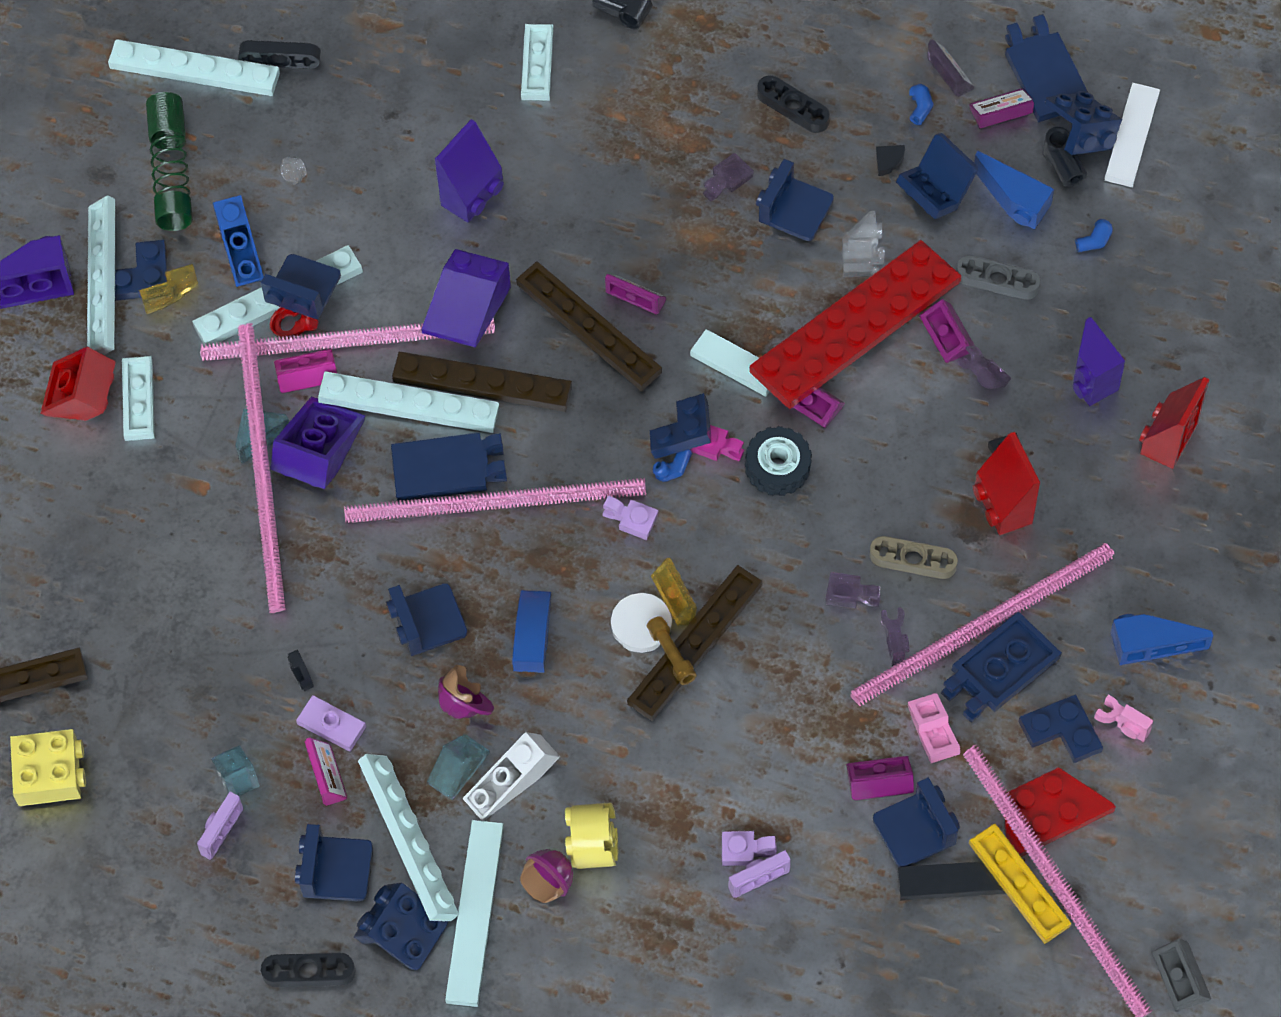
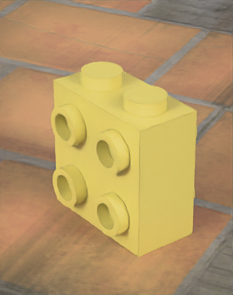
M73 729L10 737L13 796L18 806L81 799V787H86L84 768H79V759L84 758V747L82 739L77 740Z

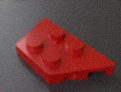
M1059 767L1008 791L1009 795H1007L1008 797L1011 795L1010 800L1014 799L1012 803L1016 802L1014 807L1018 805L1016 810L1020 808L1018 813L1022 812L1020 815H1024L1022 819L1026 818L1025 823L1029 822L1027 826L1031 825L1029 830L1033 828L1031 833L1035 831L1033 836L1037 835L1035 839L1039 838L1038 843L1042 842L1040 846H1045L1113 813L1116 808L1114 803ZM1005 820V837L1021 857L1029 854L1024 849L1025 847L1022 846L1023 843H1020L1021 840H1018L1019 837H1016V834L1013 833L1015 830H1012V827L1009 826L1010 824Z

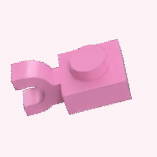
M1108 694L1104 705L1111 708L1112 711L1106 713L1098 709L1094 719L1102 723L1116 721L1118 722L1117 727L1121 728V731L1126 736L1132 739L1137 738L1144 742L1151 732L1154 720L1127 704L1125 707L1121 706L1114 697Z

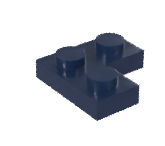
M165 240L136 242L137 267L115 270V301L169 295Z
M704 393L676 401L678 422L650 430L651 453L655 459L711 443L709 405Z
M1076 694L1019 717L1018 722L1032 748L1060 737L1073 763L1101 753L1103 750V746Z

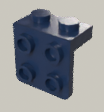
M1078 91L1074 94L1060 93L1057 96L1046 97L1045 104L1073 124L1064 149L1071 155L1112 150L1122 122V118L1113 113L1112 108L1100 104L1094 99L1092 94L1085 91Z
M939 133L934 135L919 166L900 173L896 183L905 190L906 194L924 208L926 213L937 219L958 209L978 168L944 134Z
M783 159L779 168L774 167L767 190H761L757 198L756 206H759V222L805 241H811L814 239L833 204L834 196L827 191L794 179V162Z
M289 254L276 277L268 274L264 275L261 281L264 300L267 303L318 320L341 278V273L337 268L296 254Z
M441 584L404 597L400 585L388 589L390 600L386 601L389 615L391 619L397 618L399 627H396L399 641L401 645L407 644L411 656L467 636L466 625L451 587L448 584Z
M929 777L917 782L915 795L884 808L873 815V823L898 867L913 865L956 845L958 830L960 829L958 819L953 812L948 813L943 804L945 798L938 785L933 786Z
M307 824L306 835H301L299 840V854H303L302 865H296L295 884L300 885L303 897L364 901L367 898L373 852L372 842L364 839L323 837L320 825Z
M402 882L384 885L374 897L376 903L370 912L367 911L358 921L357 927L359 929L354 938L362 944L376 943L410 970H418L446 928L448 921H430L418 894Z

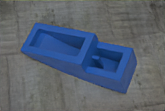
M525 590L520 592L512 658L513 671L544 673L551 592Z

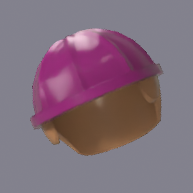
M455 665L444 677L439 679L438 699L440 707L449 716L461 719L472 717L477 713L490 715L494 711L492 702L480 692L481 685L468 681L466 677L467 669L464 666Z
M544 849L529 854L525 858L526 864L520 876V881L532 898L539 902L547 903L560 896L565 897L573 881V870L570 860L562 852Z

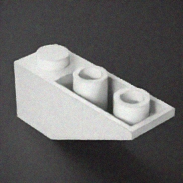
M525 732L463 797V800L482 821H485L539 780L560 756L540 734Z

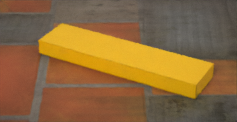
M996 823L969 840V845L1044 944L1071 927L1072 923Z

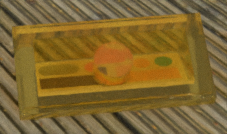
M666 558L653 572L651 578L677 626L688 625L696 616L697 606L671 558Z

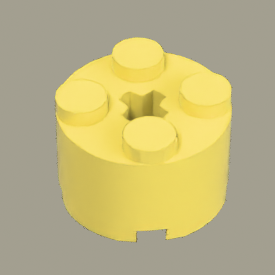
M611 802L573 805L572 807L565 808L566 825L570 826L571 836H566L565 846L567 856L571 855L572 868L586 869L616 866L615 861H618L617 828H614L613 822H610V819L616 818Z

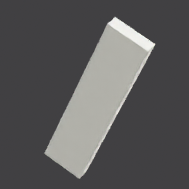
M1132 82L1104 181L1133 188L1160 89Z

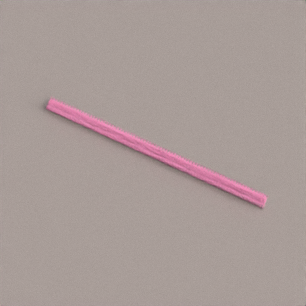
M494 318L486 329L485 334H487V331L491 334V330L492 333L495 332ZM414 323V327L410 324V328L408 324L406 327L403 325V328L399 325V329L397 325L395 328L392 326V329L388 326V330L386 326L384 329L381 327V330L377 327V331L375 327L373 330L370 328V331L366 328V332L363 328L362 331L359 329V333L357 329H355V333L352 329L351 332L348 330V334L346 330H344V334L341 330L340 334L337 331V335L335 331H333V335L330 331L329 335L326 332V336L322 332V336L321 333L318 336L315 333V337L311 333V337L310 334L307 337L304 334V338L302 334H300V338L298 335L296 338L293 335V339L291 335H289V339L287 336L285 339L282 336V340L280 336H278V340L276 337L274 340L271 337V341L267 337V341L263 338V342L262 338H260V342L256 339L255 346L257 355L260 356L261 353V356H263L264 353L265 355H271V352L272 355L275 352L276 354H282V351L283 353H286V351L287 353H293V349L294 352H297V350L298 352L301 350L303 352L304 348L305 351H308V349L309 351L312 349L314 351L315 347L316 350H319V347L320 350L323 348L325 350L326 346L327 349H330V346L331 349L334 347L336 349L337 345L338 348H341V345L344 348L345 346L348 347V344L349 347H352V344L355 347L356 345L359 346V342L360 346H363V343L366 346L367 344L370 345V341L371 345H374V342L377 345V343L381 344V340L382 344H385V341L388 344V342L392 343V339L393 343L396 340L398 343L399 341L403 342V338L404 342L407 339L409 342L410 340L414 341V337L415 341L418 338L419 340H425V336L426 340L429 337L430 339H436V337L422 333L423 323H421V327L419 323L417 326ZM239 340L238 344L236 341H234V344L230 341V345L228 341L227 345L223 342V346L221 342H219V346L217 342L216 346L212 343V347L210 343H208V347L206 343L205 347L201 344L200 354L202 361H205V358L206 361L209 359L216 360V357L217 360L220 358L227 359V356L228 359L231 356L232 358H238V355L241 358L240 352L242 350H240Z
M248 323L238 327V336H240L239 343L241 344L239 346L241 347L240 350H242L240 353L242 357L241 363L243 364L242 371H244L243 378H245L243 381H245L247 413H249L247 416L249 417L250 441H252L250 443L252 445L251 452H253L252 459H254L252 462L254 463L253 466H255L253 467L255 470L254 477H256L254 480H256L255 484L257 485L255 487L256 491H258L256 492V498H258L257 505H259L258 516H260L259 523H261L262 552H264L266 587L268 588V603H270L268 605L269 610H271L269 613L284 611L286 608H283L285 604L282 603H285V600H283L284 597H281L284 596V593H281L284 591L283 586H280L283 585V582H281L282 575H279L281 574V568H278L281 567V564H278L280 563V557H277L279 556V546H276L278 545V539H275L277 538V530L274 528L276 527V521H273L275 520L274 503H271L273 502V496H270L273 495L271 492L272 485H270L271 478H269L271 476L270 471H267L270 470L266 446L267 441L265 439L266 432H264L265 423L261 402L259 370L257 367L255 334L253 324Z
M636 478V482L634 479H632V482L630 479H628V482L625 479V481L621 480V483L617 480L616 484L614 480L613 483L612 481L609 483L606 481V485L604 482H602V485L600 482H598V485L597 482L595 484L591 483V486L587 483V487L585 483H583V486L582 484L579 486L576 484V487L572 484V488L571 485H568V488L567 485L565 487L561 485V489L557 486V490L555 486H553V489L550 486L549 489L546 487V490L542 487V491L540 487L538 491L537 488L534 490L531 488V492L529 489H527V492L525 489H523V492L521 489L519 492L516 490V493L512 490V494L510 490H508V494L507 491L504 493L501 491V495L497 491V495L493 492V496L491 492L489 495L486 492V496L482 493V497L480 493H478V497L475 493L474 497L473 494H471V497L467 494V498L465 494L463 498L461 495H459V498L456 495V499L454 496H452V499L448 496V500L446 496H444V500L443 497H441V500L437 497V501L435 497H433V501L431 498H429V501L427 498L426 501L422 498V502L418 499V503L416 499H414V503L411 499L410 503L407 500V504L405 500H403V504L401 500H399V504L397 501L395 504L392 501V505L390 502H388V505L384 502V506L382 502L380 506L379 503H377V506L373 503V507L371 503H369V507L367 504H365V507L362 504V508L358 504V508L354 505V509L352 505H350V509L347 505V509L344 506L346 523L347 520L348 523L351 521L352 523L354 521L357 523L358 519L359 522H362V519L363 522L366 519L368 522L369 520L373 521V518L376 521L377 517L378 520L381 518L382 520L384 518L387 520L388 516L389 519H392V516L393 519L396 516L397 519L399 517L403 518V515L407 518V514L408 518H410L411 514L412 517L415 515L418 517V514L421 517L422 513L423 516L426 513L427 516L430 513L432 516L433 513L437 515V512L440 515L441 511L442 514L445 512L446 514L448 512L451 514L452 510L453 513H456V510L457 513L460 510L463 513V511L467 512V509L470 512L471 508L472 512L475 509L476 511L478 509L482 511V507L484 511L486 507L487 510L490 507L491 510L493 508L496 510L497 506L499 509H501V506L502 509L506 506L507 509L508 506L512 508V504L514 508L516 504L517 507L520 504L521 507L523 505L526 507L527 503L529 506H531V503L532 506L535 503L538 506L539 503L542 505V501L544 505L546 501L547 505H549L550 501L551 504L553 502L557 504V500L559 504L561 500L562 503L565 500L566 503H568V500L571 503L572 499L576 502V498L577 502H579L580 498L581 502L583 499L587 501V497L589 501L591 497L592 500L595 497L596 500H598V497L601 500L602 496L606 499V495L607 497H613L614 495L617 498L618 494L620 498L622 494V498H624L625 494L626 497H628V494L632 497L633 493L635 497L636 493L637 496L640 493L643 496L644 492L646 496L645 478L643 480L642 478L639 480Z
M1103 543L1097 549L1091 550V552L1069 563L1066 567H1062V569L1050 574L1047 578H1043V580L1031 585L1028 589H1024L1021 593L1012 596V598L1002 602L996 608L990 609L983 613V615H980V617H977V619L971 620L964 624V626H961V628H957L958 630H954V632L938 639L932 645H928L929 647H925L916 652V654H913V656H909L900 664L897 663L890 667V669H887V671L874 677V679H870L861 684V686L854 688V690H851V698L859 706H861L860 702L864 705L863 700L867 703L866 698L869 701L870 696L874 699L873 694L877 697L876 694L880 695V691L883 693V689L887 691L886 687L890 689L889 685L893 688V683L895 686L896 681L899 684V679L903 682L902 679L906 680V676L909 678V674L913 676L912 672L916 674L915 670L919 672L918 668L922 671V666L925 669V664L929 667L928 662L932 665L931 662L935 663V659L938 661V657L941 659V655L945 657L944 653L948 655L947 651L951 654V650L954 652V647L958 650L957 645L961 648L960 645L964 646V642L967 644V640L970 643V638L973 641V636L977 639L976 634L980 637V633L983 635V631L986 633V629L989 631V627L993 629L992 625L996 627L995 624L999 626V622L1002 624V620L1005 622V618L1008 620V617L1011 618V615H1014V613L1018 611L1021 613V609L1025 611L1024 606L1028 609L1027 606L1031 607L1030 604L1034 605L1033 602L1037 604V600L1039 602L1040 598L1043 600V595L1047 598L1046 595L1050 596L1049 593L1053 594L1052 591L1056 592V589L1059 591V587L1062 589V585L1066 587L1065 584L1069 585L1068 582L1072 583L1071 580L1075 581V578L1078 580V576L1081 578V574L1085 576L1084 572L1088 574L1087 571L1091 572L1090 569L1094 570L1093 567L1097 569L1096 565L1100 567V563L1103 565V561L1105 563L1106 560L1110 561L1109 558L1113 559L1112 556L1113 554L1115 555L1113 549L1107 543Z
M973 745L963 754L964 758L967 759L966 761L969 762V765H972L971 768H974L975 775H978L977 778H980L979 781H982L983 787L986 788V791H989L988 794H991L990 797L993 798L992 801H995L994 804H997L996 807H1000L998 810L1001 811V814H1004L1003 817H1006L1005 820L1010 824L1011 829L1015 830L1013 833L1016 834V837H1019L1018 840H1021L1020 843H1023L1022 846L1025 847L1024 849L1027 850V853H1030L1031 860H1034L1033 863H1036L1035 866H1038L1039 872L1043 873L1042 876L1047 880L1046 883H1049L1050 889L1053 890V893H1056L1055 896L1064 906L1063 909L1067 910L1066 913H1069L1068 916H1071L1072 922L1076 923L1077 930H1080L1079 933H1082L1083 939L1087 940L1086 943L1091 947L1090 950H1093L1094 956L1098 957L1097 960H1100L1099 963H1102L1101 966L1109 974L1108 977H1111L1110 980H1113L1112 983L1120 991L1119 994H1122L1121 997H1124L1123 1000L1127 1001L1126 1004H1129L1130 1010L1133 1011L1135 1017L1147 1016L1153 1011L1152 1009L1148 1010L1150 1006L1146 1007L1148 1002L1144 1004L1146 999L1142 1000L1144 996L1140 997L1141 992L1137 993L1139 989L1135 990L1137 985L1133 987L1135 982L1130 983L1133 980H1128L1130 975L1126 977L1128 972L1124 973L1126 969L1122 970L1123 965L1119 966L1121 962L1117 963L1119 958L1115 960L1117 955L1113 956L1115 952L1111 953L1112 948L1108 949L1110 945L1106 946L1108 941L1103 942L1106 938L1101 939L1103 935L1099 936L1101 931L1097 933L1099 928L1095 929L1097 925L1093 926L1094 921L1090 922L1092 918L1088 919L1090 914L1086 916L1088 911L1084 912L1086 908L1082 909L1083 904L1079 905L1081 901L1077 902L1079 899H1075L1077 895L1073 896L1074 891L1070 892L1072 888L1068 889L1070 884L1066 886L1068 881L1064 882L1066 879H1062L1064 875L1060 876L1061 871L1057 872L1059 868L1055 869L1057 864L1053 866L1055 861L1051 863L1053 858L1049 859L1050 855H1046L1048 851L1044 852L1046 848L1042 849L1044 845L1040 846L1042 842L1038 843L1039 838L1035 839L1037 835L1033 836L1035 831L1031 833L1033 828L1029 830L1031 826H1027L1029 822L1025 823L1026 818L1022 819L1024 815L1020 816L1022 812L1018 813L1020 808L1016 810L1018 805L1014 807L1016 802L1012 803L1014 799L1010 800L1011 795L1007 796L1009 792L1005 793L1007 789L1003 790L1005 786L1001 787L1003 783L999 784L1001 779L996 780L999 776L994 777L996 773L992 774L994 769L990 771L992 766L988 768L990 763L986 764L988 761H984L986 757L982 758L983 753L979 754L981 750L977 751L979 747L975 748L976 745Z

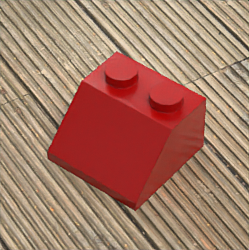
M88 346L54 361L40 414L84 421L103 414L108 405L107 396L110 385L114 380L113 371L116 361Z

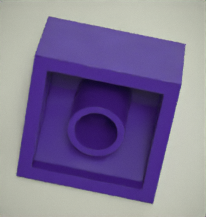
M1089 317L1085 321L1072 386L1076 395L1080 399L1084 398L1087 404L1091 406L1119 390L1125 360L1092 317Z

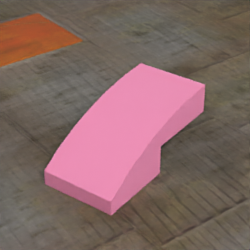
M934 693L909 701L908 708L930 763L959 755L960 746L950 728L948 715L938 694Z

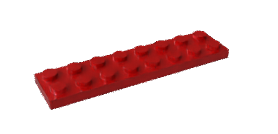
M920 240L753 362L749 367V372L790 410L961 282V275L926 243Z

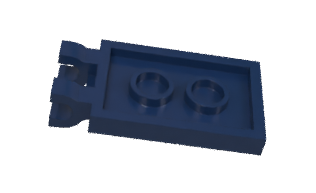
M1044 14L1035 16L1032 19L1035 26L1031 27V31L1034 36L1023 39L1018 23L1007 25L1006 29L1009 34L1005 35V40L1010 46L1006 48L1005 56L1020 87L1033 99V113L1038 123L1060 116L1045 104L1046 97L1057 96L1060 93L1088 92L1059 33H1049Z
M479 432L391 444L397 502L399 500L403 502V500L411 501V499L418 500L487 491V482L507 481L504 460L493 461L488 464L487 458L489 455H504L501 433L487 436L483 440H481Z
M1018 611L952 665L951 671L955 674L944 681L943 685L945 688L941 691V694L950 702L964 688L973 698L966 702L965 706L967 709L963 711V715L972 723L987 706L994 712L997 711L1058 661L1062 652Z

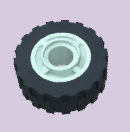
M777 426L776 428L768 427L766 430L756 433V436L749 441V447H747L745 455V473L750 478V483L753 486L755 485L762 493L764 491L772 496H785V494H792L796 492V489L801 488L809 477L812 462V452L809 450L807 440L805 441L799 432H794V429L782 428L783 426ZM780 458L783 459L785 463L776 464L772 462V459Z

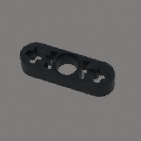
M247 40L240 44L238 60L277 66L279 68L314 69L319 66L321 50L318 46L311 43Z
M765 76L759 80L757 96L762 103L810 132L820 133L828 128L830 114L827 107L776 76ZM772 87L775 88V92L772 90L768 93L765 92V88L768 90H770ZM795 99L801 103V106L797 109H790L785 103ZM818 115L821 116V120H820V119H816L815 121H812V120H811L812 117L816 118V117H818Z
M345 953L275 954L265 958L261 964L263 979L271 987L343 986L353 980L356 972L352 958ZM294 963L293 972L295 977L290 978L289 971H280L278 977H272L271 972H269L277 964L280 965L281 970H291L289 964ZM321 963H326L327 969H336L338 963H344L347 969L343 970V975L340 976L336 974L335 970H326L327 976L323 977ZM303 964H315L317 966L315 975L309 978L301 976L299 969Z

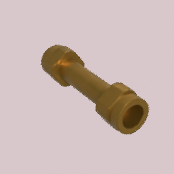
M661 616L651 619L646 626L653 640L659 641L674 666L673 674L681 685L691 683L697 675L690 661L683 659L669 635L670 627Z

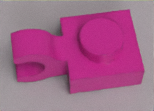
M710 425L711 443L690 449L692 453L715 461L718 460L720 454L740 461L745 451L742 449L743 441L729 438L727 430Z

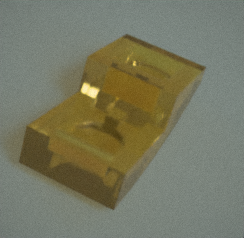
M193 264L165 272L167 282L139 290L146 314L156 312L175 303L198 284Z

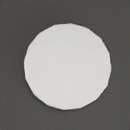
M631 594L620 600L613 609L611 616L613 636L629 651L639 653L653 651L660 647V643L653 640L646 625L651 619L661 616L667 622L671 632L672 618L670 609L663 600L652 594Z

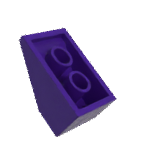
M470 119L435 158L441 206L467 223L475 215L481 214L486 202L492 196H496L504 185L501 165L477 123Z
M60 235L44 236L40 239L32 240L0 261V309L74 295L70 265Z
M455 249L442 270L421 329L422 333L476 348L511 289L509 263Z
M311 396L274 439L270 470L309 483L311 486L325 489L337 475L365 421V415L340 406L319 403L318 398Z

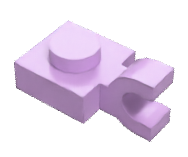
M611 496L607 497L603 505L605 509L603 512L604 517L621 521L619 530L644 540L648 539L659 512L655 508L634 500H630L626 507L621 501Z
M754 831L722 832V866H747L754 861V857H772L777 854L775 836L761 837L758 840H754Z

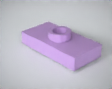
M313 695L296 720L297 725L351 752L366 728L365 722Z
M229 792L217 813L213 812L207 819L205 824L206 830L197 845L200 854L209 860L213 859L243 811L238 795Z
M786 850L765 860L756 859L749 863L745 870L730 876L728 889L733 898H737L789 873L791 859Z

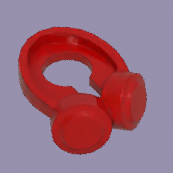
M280 307L272 315L269 325L270 330L276 337L280 336L282 339V336H284L285 339L287 336L289 339V335H291L293 339V335L296 337L304 331L316 330L318 320L301 315V318L295 321L292 329L283 331L281 329L282 320L287 316L295 317L299 313Z

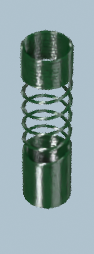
M158 92L151 95L146 101L148 137L151 143L149 150L153 156L151 159V166L153 168L151 175L155 181L153 192L156 194L153 199L155 222L161 229L178 231L187 228L193 221L191 198L189 196L191 192L184 186L189 182V177L182 174L188 169V164L182 161L187 157V152L180 149L186 144L183 101L175 93ZM155 146L162 150L154 155L152 149ZM168 150L184 152V157L178 160L167 161L156 156ZM154 158L163 163L155 167L153 163ZM168 163H182L186 167L183 171L177 173H166L158 170L160 166ZM157 171L164 175L156 180L154 174ZM171 175L186 177L185 183L175 186L165 185L158 181ZM159 184L166 188L157 192L155 186ZM171 188H183L186 189L188 193L186 194L184 192L175 190L166 192L163 191Z

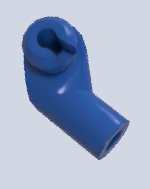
M923 84L913 85L909 90V96H912V100L917 103V107L911 114L910 120L916 125H922L933 108V101L929 88Z
M1106 219L1097 220L1090 236L1075 239L1077 252L1105 247L1113 232L1112 224Z
M688 449L676 453L673 462L670 463L665 461L656 462L652 469L656 479L667 482L681 477L686 470L692 451Z

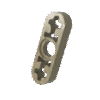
M887 536L877 537L870 545V559L878 567L939 579H948L957 570V555L948 548ZM882 547L888 548L885 556H880L879 551H881ZM897 549L901 550L899 560H896ZM912 551L918 552L922 556V560L917 564H911L905 559V555ZM928 555L931 556L930 566H926ZM942 559H947L946 568H940Z

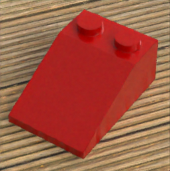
M1206 377L1198 379L1169 393L1164 403L1159 401L1152 415V418L1155 419L1152 426L1146 425L1139 438V441L1143 443L1141 455L1171 469L1175 467L1199 423L1210 379Z
M1015 431L1007 435L977 471L976 481L973 485L976 499L979 502L983 501L987 509L985 510V515L991 527L995 526L999 536L1033 524L1040 481Z

